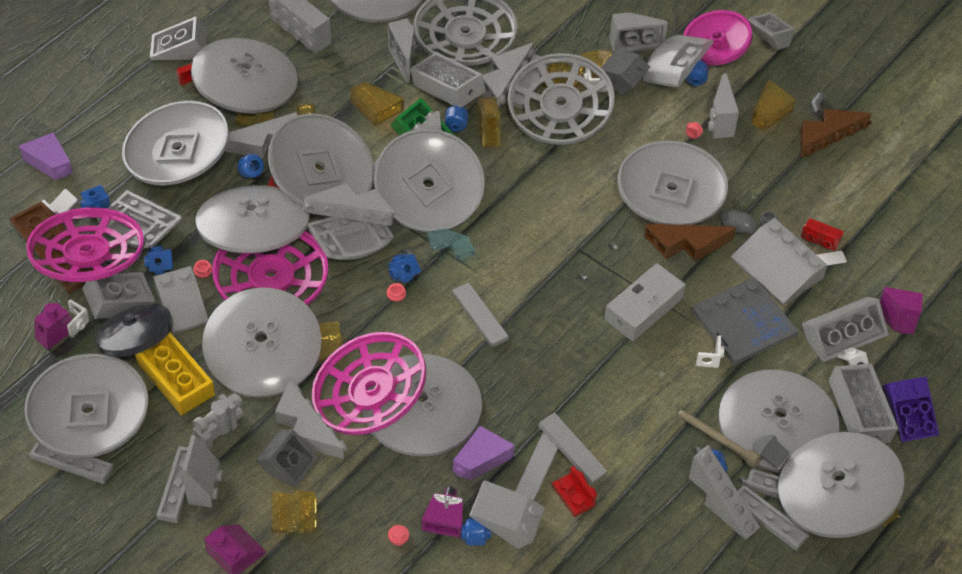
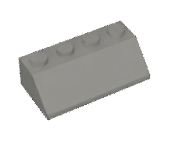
M865 297L802 323L807 342L822 362L837 357L848 348H859L889 335L880 301L877 298Z

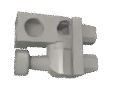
M236 393L229 397L221 394L218 396V401L212 403L211 412L204 418L199 416L192 421L194 425L193 435L208 450L213 447V440L228 433L230 428L234 430L238 427L237 420L243 416V411L239 407L243 404L242 399Z

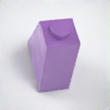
M54 133L19 145L22 159L54 180L73 174L70 160Z
M479 426L454 458L453 472L457 476L471 481L512 459L514 456V444Z

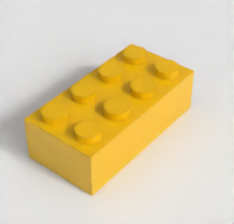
M170 332L155 346L135 354L137 364L181 416L215 396L213 381Z

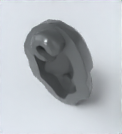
M736 209L720 211L719 219L723 226L736 227L735 232L737 233L747 232L748 234H754L756 232L757 224L750 214Z

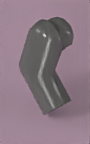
M823 92L816 93L810 102L815 116L823 113L820 104L825 103L823 100L827 101V96Z

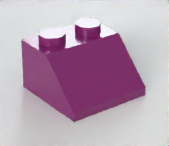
M884 287L880 298V305L884 320L893 331L903 334H914L922 312L923 293Z
M239 524L220 526L204 538L206 552L228 574L242 573L266 554V551Z

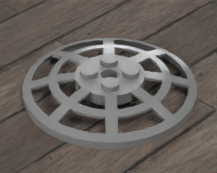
M427 0L418 9L414 19L415 37L423 50L432 55L435 53L433 50L439 49L447 55L456 57L455 59H450L465 66L487 63L491 61V57L507 52L517 35L516 17L511 8L502 0H483L499 8L493 15L475 7L476 0H469L468 6H456L449 9L442 2L445 0ZM437 5L441 13L432 20L431 24L421 21L424 14L431 7ZM466 12V15L453 17L452 13ZM473 13L480 14L486 17L487 19L481 21L480 19L474 17ZM503 14L510 21L512 29L510 33H501V27L497 19ZM445 17L448 20L445 28L436 26L442 18ZM492 23L496 34H486V27ZM419 26L429 30L433 44L425 45L421 40ZM434 32L445 34L446 40L438 42ZM500 39H510L509 43L502 50L495 54L490 52L497 46ZM484 40H494L487 49L481 45ZM452 45L458 48V51L454 53L444 47ZM475 48L479 51L474 54H464L465 49ZM482 55L486 56L485 58L462 60L463 58H475Z
M549 54L529 62L515 75L508 91V107L515 124L533 139L556 145L573 144L595 135L608 122L614 108V89L605 71L591 60L574 54ZM570 62L573 63L571 72L548 73L545 64ZM580 65L593 71L602 81L592 86L588 80L577 75ZM536 68L539 69L542 77L534 81L528 89L519 86L520 81L529 72ZM554 78H568L566 84H554L552 81ZM575 80L583 84L587 90L580 93L573 87ZM545 82L548 88L543 91L542 95L535 93L534 90ZM606 87L609 96L608 110H598V95L596 92ZM515 91L525 96L524 108L526 113L515 114L513 105ZM591 95L593 108L582 107V100ZM530 98L540 102L539 110L530 111ZM558 101L566 102L564 105L557 104ZM579 114L589 115L580 125H577L574 120ZM544 115L550 122L546 127L535 118ZM595 116L605 117L600 125L586 134L582 132L581 129L586 127ZM530 120L536 127L545 132L542 136L534 134L526 129L520 121ZM557 122H567L571 128L558 130L555 129ZM574 132L577 136L576 138L564 140L550 139L551 134H570Z

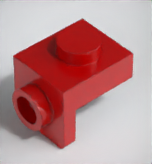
M192 63L176 69L178 82L181 86L193 82L191 76Z

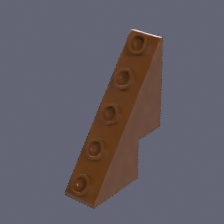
M824 109L821 122L803 120L800 130L801 157L810 156L815 151L824 149L834 142H839L842 138L853 135L863 128H868L872 123L870 120L871 113Z
M652 223L646 224L644 237L665 259L684 250L696 262L734 240L736 227Z

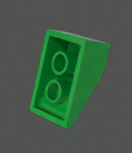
M419 98L396 117L390 126L400 136L412 131L411 129L419 122L423 124L426 121L425 117L433 110L422 98ZM440 119L441 131L454 135Z

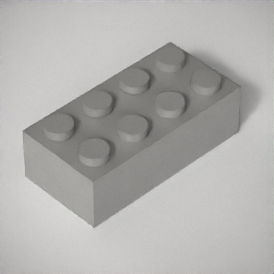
M269 0L271 20L278 23L285 31L293 35L296 40L303 43L307 49L316 54L331 44L330 18L307 0Z

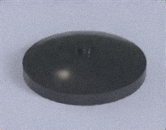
M159 304L134 306L115 314L105 321L96 332L95 342L99 351L104 355L111 357L134 355L162 341L173 327V318L168 308Z

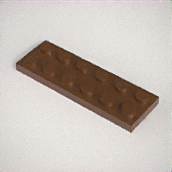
M40 201L10 217L9 220L27 243L31 232L43 221L54 215ZM58 224L46 231L41 237L51 241L58 234L66 231L62 224ZM71 235L62 239L58 243L64 245L69 239L72 238ZM36 242L33 250L40 260L46 259L45 251L47 246ZM52 250V259L64 257L62 251ZM68 263L57 264L66 270H70L72 267ZM45 265L48 268V270L52 272L64 274L59 271H56L50 265ZM92 267L80 268L78 272H89L95 270ZM57 279L68 294L80 289L86 283Z

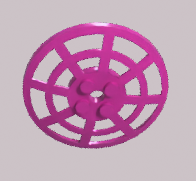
M106 208L73 209L46 219L31 232L26 244L27 256L32 266L48 277L70 282L94 281L115 275L132 265L143 250L144 236L140 225L133 218L119 211ZM78 218H102L99 226H80L75 228L72 220ZM111 219L125 224L131 231L122 236L117 231L107 228V225ZM63 222L67 228L66 231L58 234L51 241L41 237L50 228ZM81 232H95V234L79 235ZM105 233L114 236L116 239L108 242L102 236ZM71 235L72 238L69 239L64 245L58 243L62 239ZM136 235L139 244L137 251L126 254V241ZM36 242L47 246L45 251L46 259H34L33 250ZM121 245L120 254H110L111 248ZM52 250L62 251L64 257L52 259ZM106 260H115L104 268L100 265ZM122 260H127L126 262L122 263L121 265L115 267V266L118 265ZM68 263L72 267L70 270H66L57 264ZM41 265H50L56 271H59L64 274L52 272L48 269L43 268ZM92 267L95 270L89 272H78L80 268Z
M306 231L298 238L307 242L315 250L306 257L298 249L287 244L277 248L279 249L277 255H263L262 252L254 253L257 259L250 266L241 263L253 253H241L234 261L225 256L228 251L219 249L213 261L214 284L224 301L229 298L226 296V293H239L249 288H274L286 291L291 285L299 286L301 288L294 294L296 297H300L307 288H318L309 298L303 301L308 305L316 299L326 284L328 277L327 257L314 237ZM286 252L295 255L299 261L291 264L285 258ZM319 257L323 269L321 281H310L311 267L309 263ZM221 263L232 267L231 286L221 287L219 269ZM304 266L305 280L294 279V271ZM237 271L247 273L249 281L238 284ZM270 272L276 274L272 277L267 276V274Z
M392 332L369 333L350 340L334 351L317 372L312 387L314 410L322 415V420L327 427L329 426L339 433L362 435L384 429L401 419L420 397L427 375L424 357L416 344L410 339ZM376 342L396 343L391 354H369L367 344ZM403 346L409 348L419 360V363L411 369L399 357ZM359 348L361 358L351 363L343 372L334 368V365L345 355ZM379 359L388 360L384 367L372 366L371 362ZM397 363L402 367L404 373L393 377L390 371L394 364ZM364 364L365 369L358 372L354 377L349 376L353 370ZM422 371L418 388L413 397L407 396L411 388L412 376ZM330 374L337 378L332 398L321 400L323 383L327 375ZM406 380L403 394L394 393L396 385ZM343 382L349 384V395L339 397ZM376 385V387L373 390H368L370 387ZM389 400L396 402L390 409L382 413L381 406ZM352 401L356 408L350 414H347L340 404ZM402 403L406 404L397 414L383 422L382 418L393 413ZM334 406L344 420L335 426L327 419L322 407ZM363 410H373V417H357ZM352 422H374V426L367 428L346 429Z

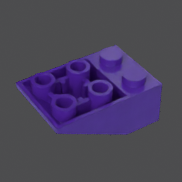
M927 377L892 382L881 386L897 424V434L901 442L939 436Z

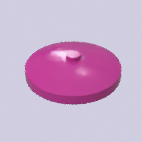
M728 10L711 11L698 16L686 27L683 34L685 36L713 40L714 43L700 59L707 65H722L738 59L749 49L753 38L751 25L748 20L741 14Z

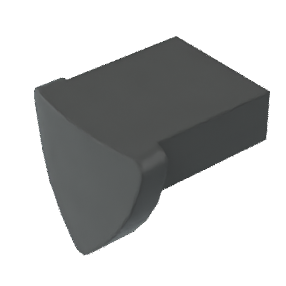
M775 435L764 436L755 441L756 452L774 468L778 469L790 453L777 441Z

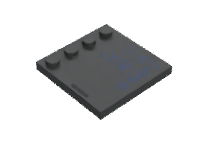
M755 277L691 306L690 310L715 343L717 342V337L721 336V346H724V354L733 365H737L797 336L799 332Z

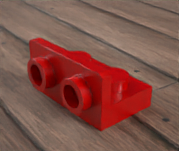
M809 218L807 224L803 226L800 238L836 251L844 231Z
M575 466L570 468L568 475L552 482V488L574 518L595 507L597 493L592 486L587 484L583 473L578 471Z

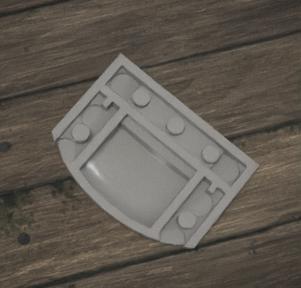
M675 35L664 40L656 47L647 61L651 68L645 73L643 77L644 82L679 88L696 63L700 61L714 43L713 40L685 35Z
M128 190L107 208L130 216L140 225L144 236L143 249L154 247L183 220L182 216ZM97 217L98 223L101 222L102 218ZM110 219L107 228L117 231L122 236L131 231L128 226ZM136 235L126 241L127 246L138 248L139 244Z
M329 217L307 223L308 230L326 257L336 260H356L370 256L386 247L394 238L388 227L381 224L337 217Z

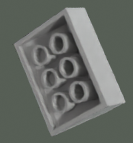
M775 218L761 226L731 256V259L749 276L755 277L760 285L782 306L824 279L827 264Z

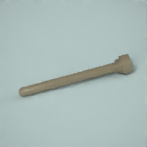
M684 410L678 412L680 418L742 456L748 466L754 469L760 463L762 457L755 450L748 451Z

